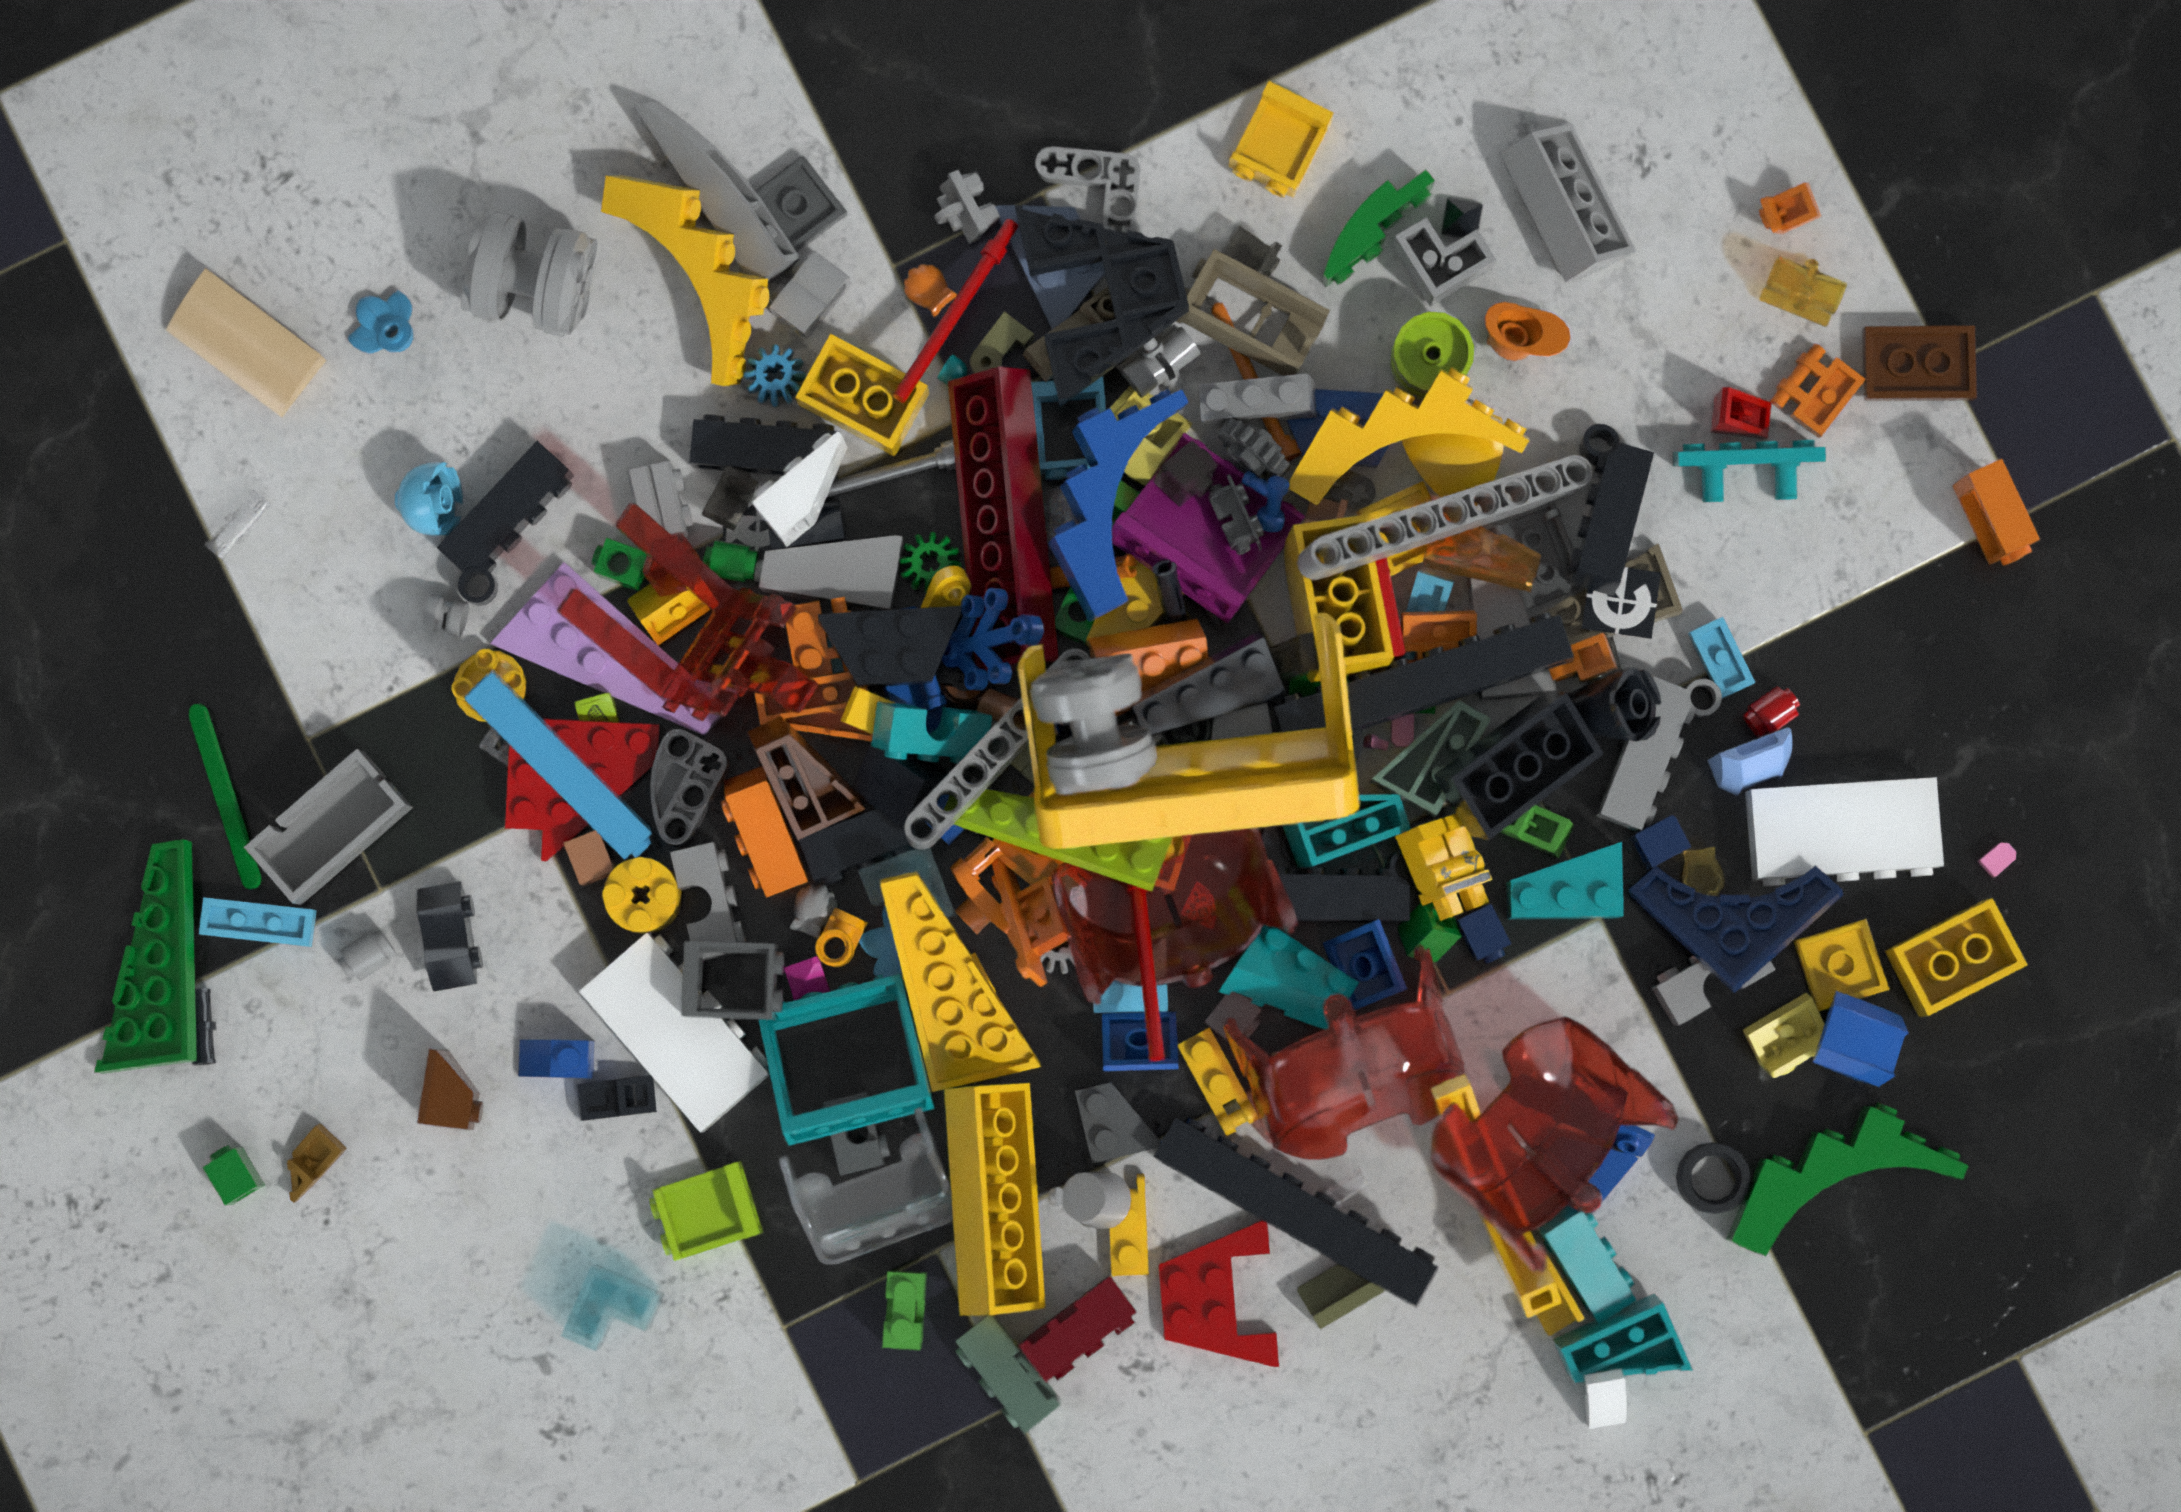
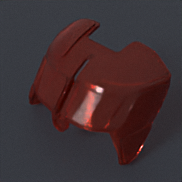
M1257 827L1181 835L1184 843L1183 852L1163 862L1153 891L1146 893L1156 986L1184 980L1188 987H1198L1208 983L1213 977L1211 969L1233 959L1247 948L1258 936L1263 925L1283 928L1289 934L1295 932L1294 926L1298 925L1292 904L1273 862L1267 860L1263 840ZM1064 862L1050 873L1053 883L1050 886L1060 916L1070 934L1067 935V939L1088 1002L1094 1001L1095 1005L1101 1004L1102 995L1114 980L1122 984L1141 986L1132 896L1127 893L1125 882ZM1169 893L1173 897L1182 925L1176 927L1164 895Z
M1419 945L1414 949V958L1421 962L1416 1002L1400 1004L1356 1017L1352 1004L1346 996L1341 994L1331 995L1323 1004L1324 1016L1329 1028L1285 1048L1273 1057L1244 1036L1237 1027L1234 1018L1228 1017L1225 1019L1226 1025H1223L1224 1034L1243 1077L1248 1078L1254 1107L1267 1139L1271 1140L1275 1149L1285 1154L1308 1160L1335 1158L1346 1153L1348 1148L1347 1136L1353 1132L1401 1114H1408L1413 1125L1421 1126L1439 1116L1430 1088L1440 1085L1448 1079L1465 1074L1463 1066L1465 1063L1450 1021L1445 1015L1442 1006L1443 998L1430 948L1424 949L1423 945ZM1364 1070L1375 1103L1369 1107L1357 1072Z
M1567 1016L1531 1026L1519 1033L1503 1048L1502 1057L1511 1076L1510 1082L1474 1121H1470L1460 1106L1452 1102L1438 1118L1432 1132L1431 1160L1437 1173L1450 1188L1498 1230L1500 1235L1534 1273L1537 1270L1541 1273L1546 1270V1254L1542 1245H1532L1522 1234L1534 1231L1546 1224L1566 1205L1583 1213L1594 1212L1600 1208L1603 1202L1602 1194L1595 1185L1588 1181L1601 1166L1612 1148L1620 1125L1660 1126L1673 1131L1679 1121L1673 1103L1638 1070L1631 1068L1609 1044L1586 1026ZM1509 1124L1512 1125L1524 1142L1536 1153L1534 1156L1527 1153L1507 1128Z

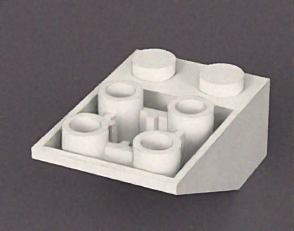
M839 431L832 436L830 433L823 435L813 444L812 448L814 451L805 459L797 457L784 468L785 475L775 483L772 480L766 482L754 494L757 498L752 501V504L758 514L786 547L810 529L817 521L847 450L844 438Z

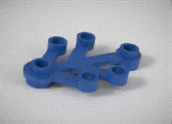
M989 588L984 595V600L980 596L966 595L961 601L963 617L956 631L951 635L942 661L949 668L959 667L965 674V686L969 690H984L988 684V679L994 684H1007L1012 676L1010 664L1003 662L991 647L1012 641L1022 645L1034 646L1042 639V620L1038 616L1022 614L1014 618L1010 626L991 631L1000 612L1006 608L1008 603V595L1004 589ZM986 607L987 609L974 635L972 637H968L976 619L982 616L984 608ZM973 652L988 667V673L986 670L978 668L971 659Z

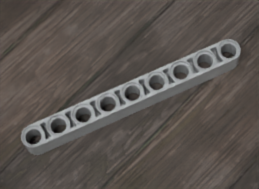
M1571 455L1322 536L1301 551L1297 560L1298 569L1306 578L1319 580L1567 498L1590 482L1593 475L1592 466L1583 456ZM1567 472L1572 476L1573 481L1568 477ZM1536 482H1538L1541 485L1543 491L1538 488ZM1505 491L1510 494L1512 501L1507 498ZM1474 501L1480 505L1482 512L1476 508ZM1443 512L1448 514L1451 522L1444 517ZM1411 522H1414L1418 526L1420 532H1417L1412 527ZM1379 532H1382L1387 537L1388 543L1382 540ZM1347 542L1354 545L1357 554L1349 549ZM1315 552L1323 557L1325 564L1317 560Z

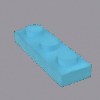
M203 897L199 934L312 947L317 910Z

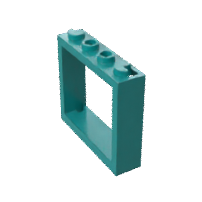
M881 974L875 977L873 981L862 984L855 982L846 983L839 986L837 990L827 993L810 992L803 995L799 1000L787 1003L783 1001L782 1012L775 1013V1020H759L782 1132L789 1146L934 1109L908 993L901 974L885 978ZM897 1000L916 1085L794 1116L776 1031Z

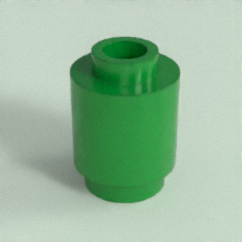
M715 540L713 547H706L703 568H708L709 576L740 582H744L745 579L754 580L759 551L750 550L748 545Z

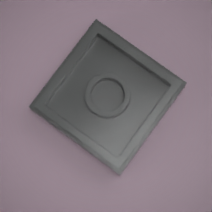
M804 155L755 191L796 252H799L848 215L847 210Z

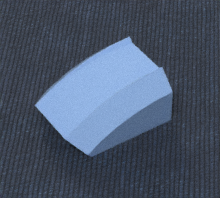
M1789 727L1710 758L1708 763L1718 788L1738 796L1742 790L1768 780L1776 779L1779 781L1782 778L1792 752L1791 729Z

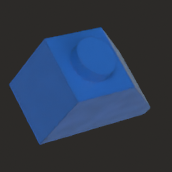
M520 1040L518 1077L593 1078L595 1041Z

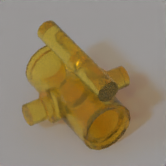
M1778 255L1758 300L1827 327L1832 314L1834 315L1838 309L1847 283L1820 272L1819 263L1815 259H1808L1802 265Z

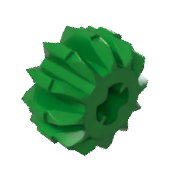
M930 532L929 543H924L923 537L920 534L916 535L915 539L919 547L915 548L908 543L904 546V550L912 555V557H900L899 559L900 565L910 567L901 573L903 579L915 577L911 584V588L914 591L919 589L924 582L925 594L933 576L939 570L948 566H959L962 568L961 562L951 560L960 554L959 549L955 547L946 550L951 542L947 536L939 544H936L937 536L935 532ZM931 555L937 557L936 561L939 568L933 571L931 567L930 572L924 570L925 565L922 560L927 556L931 560Z

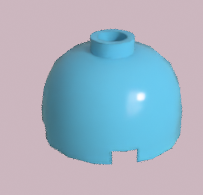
M430 462L413 468L406 473L400 483L399 490L395 494L397 510L400 511L405 523L418 533L431 536H448L460 523L461 516H455V501L463 505L461 482L456 470L453 467H446L447 463Z

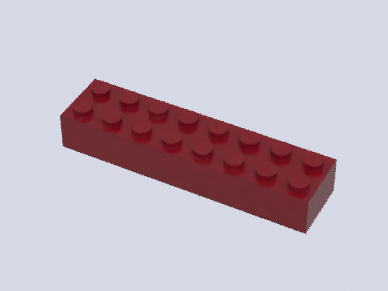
M998 366L948 381L965 568L971 583L968 595L980 596L984 600V595L989 588L1004 589L1007 592V606L1000 612L991 631L1010 626L1012 620L1022 614L1038 616L1043 623V636L1037 645H1043L1045 664L1054 663L1058 659L1031 373L1029 369ZM986 607L984 608L982 616L976 619L972 627V636L974 635L987 609ZM1012 641L991 648L1003 662L1010 664L1012 671H1016L1025 651L1032 646ZM974 652L976 666L988 672V667Z

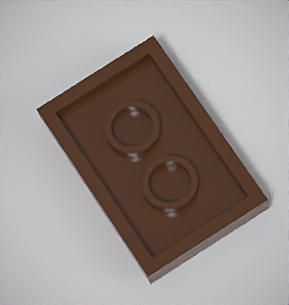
M1865 326L1862 329L1863 377L1866 379L1864 381V401H1974L1977 398L1975 326Z

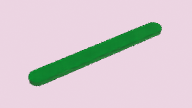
M194 704L189 709V719L235 863L244 887L255 889L261 883V874L257 862L244 848L250 840L210 715L205 705Z

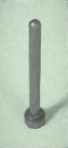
M953 439L941 442L940 447L934 448L935 452L836 479L833 481L827 497L937 466L940 469L947 468L948 471L956 469Z

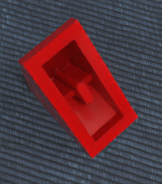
M1722 387L1714 397L1711 433L1766 439L1769 433L1772 403L1731 387Z

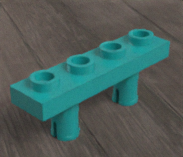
M1792 440L1793 448H1778V441L1756 442V449H1742L1741 442L1719 443V450L1705 451V443L1682 444L1683 451L1673 452V466H1698L1702 473V502H1724L1723 469H1727V465L1771 463V467H1775V500L1797 499V466H1800V462H1826V447H1815V440Z

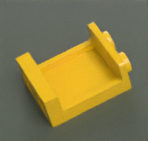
M1268 81L1262 93L1260 103L1235 152H1232L1229 158L1228 166L1233 168V174L1245 181L1251 182L1255 179L1265 184V189L1275 196L1284 198L1285 195L1294 198L1332 123L1334 112Z

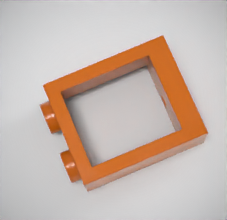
M2003 459L1968 473L1952 485L1989 565L2000 560L2002 565L2005 566L2032 552L2030 545L2040 540Z

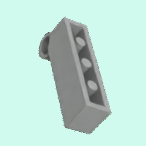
M1655 676L1653 677L1661 696V704L1656 705L1655 716H1661L1660 724L1655 734L1647 740L1638 742L1625 740L1596 817L1636 833L1641 831L1643 826L1650 827L1657 811V806L1652 805L1657 791L1664 792L1671 775L1670 772L1665 771L1670 757L1677 758L1684 742V738L1679 737L1683 724L1689 725L1693 717L1703 718L1711 715L1721 704V691L1711 680L1698 679L1690 683L1686 688H1682ZM1695 687H1704L1712 694L1713 702L1709 709L1700 710L1692 704L1690 695Z

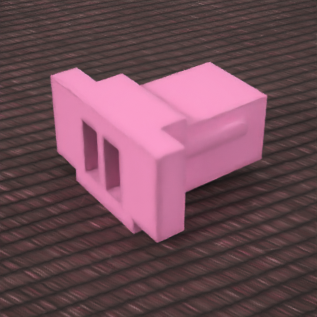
M1367 734L1363 741L1364 748H1376L1382 751H1387L1389 741L1379 739L1378 736L1373 734Z

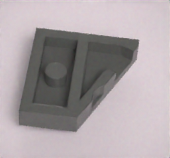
M1111 1082L1075 1091L1092 1164L1155 1149L1160 1146L1161 1141Z

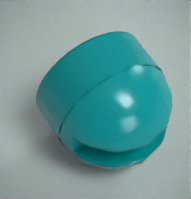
M952 354L941 369L937 379L948 385V381L967 376V366L960 358Z

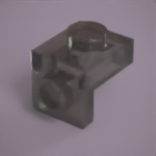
M1239 225L1233 230L1221 253L1269 277L1280 262L1277 254L1282 245L1275 241L1268 246Z
M725 466L717 486L703 509L702 516L735 531L754 497L758 481L742 469Z

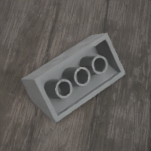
M1572 123L1531 132L1500 153L1506 164L1508 174L1513 178L1522 196L1524 206L1529 210L1538 227L1540 238L1546 243L1554 259L1556 270L1562 275L1565 282L1586 277L1636 252Z

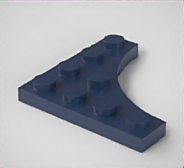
M1816 865L1794 881L1776 888L1775 892L1756 897H1750L1749 895H1720V897L1705 895L1696 892L1695 888L1678 882L1657 866L1629 889L1630 896L1733 993L1843 896V890Z

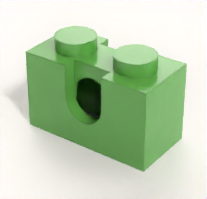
M889 1270L887 1272V1311L884 1321L882 1348L920 1350L922 1348L927 1272Z

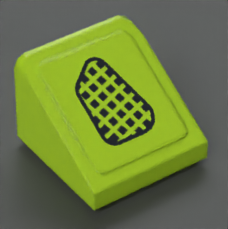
M611 693L574 702L579 720L620 722Z

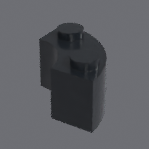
M461 881L417 889L416 912L423 940L424 964L433 992L477 984V969L483 968V959L480 947L474 946L470 917L475 916V908L471 894L465 895Z

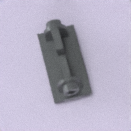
M1230 474L1226 475L1230 485L1223 487L1222 484H1216L1209 488L1210 495L1208 500L1219 521L1230 516L1233 517L1232 521L1221 525L1231 550H1235L1238 555H1241L1250 550V544L1256 542L1260 551L1262 546L1259 537L1265 535L1256 514L1249 517L1245 509V505L1249 504L1250 501L1242 483L1235 485Z

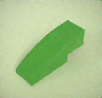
M1535 805L1503 829L1501 833L1559 859L1574 828V824L1565 817Z

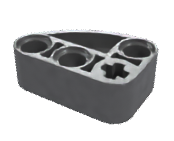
M673 729L663 737L656 752L650 782L651 804L658 832L666 843L675 847H683L692 841L730 771V760L724 752L682 729ZM677 738H686L689 742L687 753L679 757L673 756L670 748L672 742ZM716 755L719 756L717 762L721 764L718 771L712 769L709 774L705 773L707 767L704 765L706 758L713 760ZM693 787H699L704 792L703 801L697 806H688L685 801L687 791ZM674 820H683L686 825L685 834L679 839H671L667 830L669 824Z

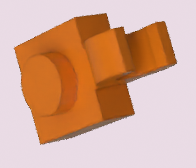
M1600 633L1570 645L1574 655L1573 662L1549 669L1552 680H1556V682L1565 680L1578 673L1580 681L1585 682L1616 670L1618 667L1606 635Z

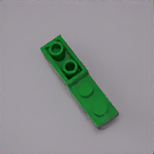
M1426 169L1398 191L1387 180L1359 206L1346 223L1331 251L1322 279L1325 287L1334 281L1337 285H1340L1354 274L1355 271L1352 268L1362 260L1369 263L1383 251L1381 246L1384 244L1386 235L1380 228L1384 227L1386 230L1392 228L1403 218L1401 212L1410 205L1418 208L1432 196L1430 190H1432L1435 180Z

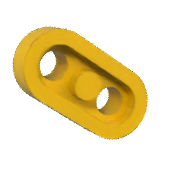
M948 566L939 570L932 578L921 608L961 606L962 599L969 594L971 589V583L965 570L959 566Z

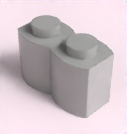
M816 251L809 257L803 255L792 270L795 274L792 280L787 285L781 283L770 297L772 314L805 339L815 331L829 310L839 301L851 284L850 277Z

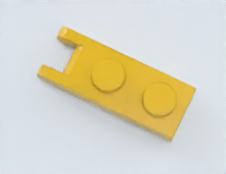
M1138 1173L1136 1176L1137 1189H1130L1131 1204L1125 1219L1117 1226L1109 1228L1111 1276L1149 1275L1144 1173Z

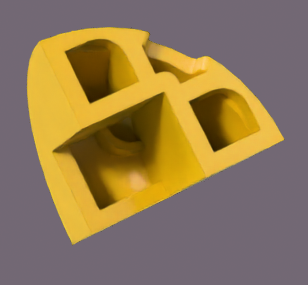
M1492 414L1493 417L1503 422L1502 417ZM1435 433L1401 440L1415 469L1441 498L1494 481L1504 445L1496 441L1467 434Z

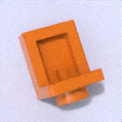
M1807 182L1773 197L1766 196L1760 199L1763 207L1759 210L1761 220L1766 229H1771L1773 233L1784 234L1822 217L1811 187Z

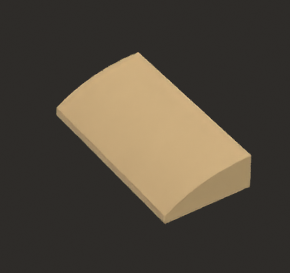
M206 268L190 288L166 328L167 332L280 417L284 416L326 362V359Z

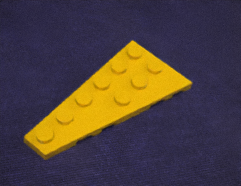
M914 871L880 879L932 1092L1041 1067L1039 1059L918 872Z

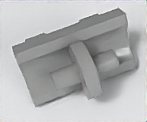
M959 170L949 173L947 176L948 180L939 187L943 195L937 201L942 210L934 218L938 224L949 222L953 231L962 229L967 241L971 244L979 241L985 231L997 223L1000 215L991 202L980 207L977 206L973 197L980 195L984 190L983 183L978 174L974 172L961 176Z

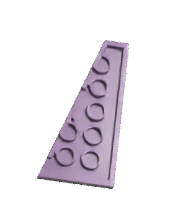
M565 562L490 643L497 648L602 693H611L612 697L702 736H705L728 710L721 701Z

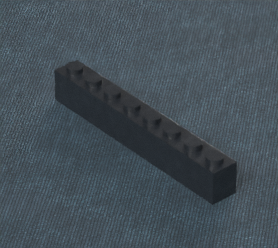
M1550 612L1542 613L1529 618L1530 624L1516 628L1515 624H1508L1493 630L1495 636L1480 640L1479 635L1471 636L1458 641V648L1444 651L1443 647H1437L1423 652V659L1409 663L1408 658L1391 662L1387 667L1388 670L1373 674L1372 671H1362L1352 675V682L1346 683L1351 732L1354 733L1573 662L1574 655L1561 616L1551 617ZM1321 685L1315 688L1317 692L1315 694L1302 697L1301 693H1295L1280 699L1281 705L1274 708L1282 732L1326 727Z
M1187 1117L1184 1122L1177 1118L1174 1119L1153 1156L1157 1161L1416 1309L1418 1308L1439 1270V1267L1433 1264L1436 1257L1417 1246L1413 1252L1399 1245L1402 1238L1385 1228H1382L1380 1233L1367 1226L1368 1218L1352 1209L1347 1214L1334 1208L1336 1200L1318 1190L1314 1196L1301 1189L1304 1182L1289 1173L1284 1172L1282 1177L1269 1171L1271 1164L1253 1153L1249 1159L1236 1152L1239 1145L1221 1135H1219L1217 1140H1214L1204 1134L1207 1127L1194 1119Z

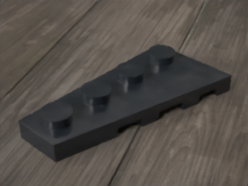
M1256 632L1142 692L1141 698L1129 706L1137 725L1149 728L1150 733L1154 734L1286 697L1287 694L1265 638L1259 632Z

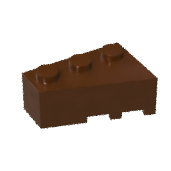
M782 716L747 732L797 840L865 810L859 796L852 791V786Z

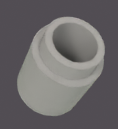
M379 929L373 934L369 931L342 948L340 952L343 957L338 960V963L349 979L356 976L361 981L390 962L389 958L394 956L396 952L384 933Z

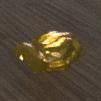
M1715 847L1683 851L1685 865L1682 872V883L1695 888L1696 892L1717 896L1724 887L1725 878L1718 861L1715 859Z

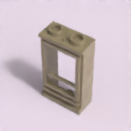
M1213 249L1208 260L1201 258L1192 274V278L1196 279L1191 289L1185 287L1189 312L1176 322L1179 324L1184 323L1282 376L1296 375L1324 327L1330 310L1216 249ZM1217 278L1267 304L1261 308V316L1250 335L1200 310ZM1274 307L1289 315V318L1273 346L1270 347L1255 339V336L1265 318L1271 315V308Z

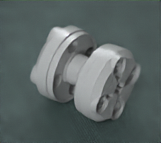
M500 212L488 215L482 220L479 227L474 229L471 235L464 288L461 297V309L471 312L475 317L502 321L509 313L515 295H523L534 298L533 325L535 329L560 337L567 334L570 335L576 329L580 320H583L587 311L597 252V239L589 238L585 232L556 228L549 238L544 254L541 255L525 251L526 225L524 220Z
M1118 654L1109 657L1059 663L1050 667L1049 671L1043 673L1037 680L1031 683L1030 694L1038 719L1044 722H1070L1072 728V737L1054 744L1046 751L1050 781L1054 784L1057 794L1062 795L1129 786L1136 783L1139 777L1145 775L1156 764L1157 752L1149 728L1138 725L1118 726L1114 711L1135 703L1142 696L1139 670L1134 664L1131 654Z

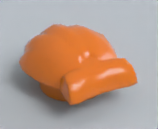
M922 264L918 268L910 269L908 278L904 281V292L907 297L914 303L928 308L934 317L938 315L947 303L957 296L954 291L948 288L941 271L933 265Z

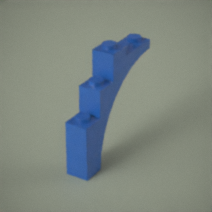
M1169 389L1156 394L1149 399L1151 405L1141 410L1138 409L1137 405H1134L1117 415L1119 421L1116 420L1111 408L1101 413L1098 408L1092 409L1078 417L1080 423L1072 430L1090 468L1088 469L1086 464H1083L1067 472L1066 476L1068 479L1060 488L1079 524L1076 525L1075 521L1071 520L1054 529L1056 536L1048 544L1089 622L1122 606L1128 601L1117 573L1112 548V512L1117 487L1129 459L1142 440L1158 424L1182 410L1189 403L1182 389L1171 394Z

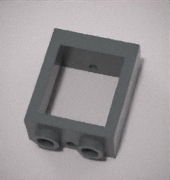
M684 941L681 1016L686 1018L775 1020V1013L782 1012L783 991L776 990L777 975H783L784 952H778V945L772 943ZM703 953L766 954L764 1010L701 1008Z

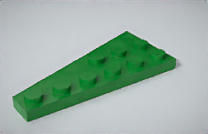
M181 839L156 843L151 846L141 885L144 891L139 912L134 913L132 926L136 927L131 946L126 945L112 999L115 1010L110 1027H105L102 1040L106 1041L102 1060H97L94 1073L106 1074L197 1061L192 841Z

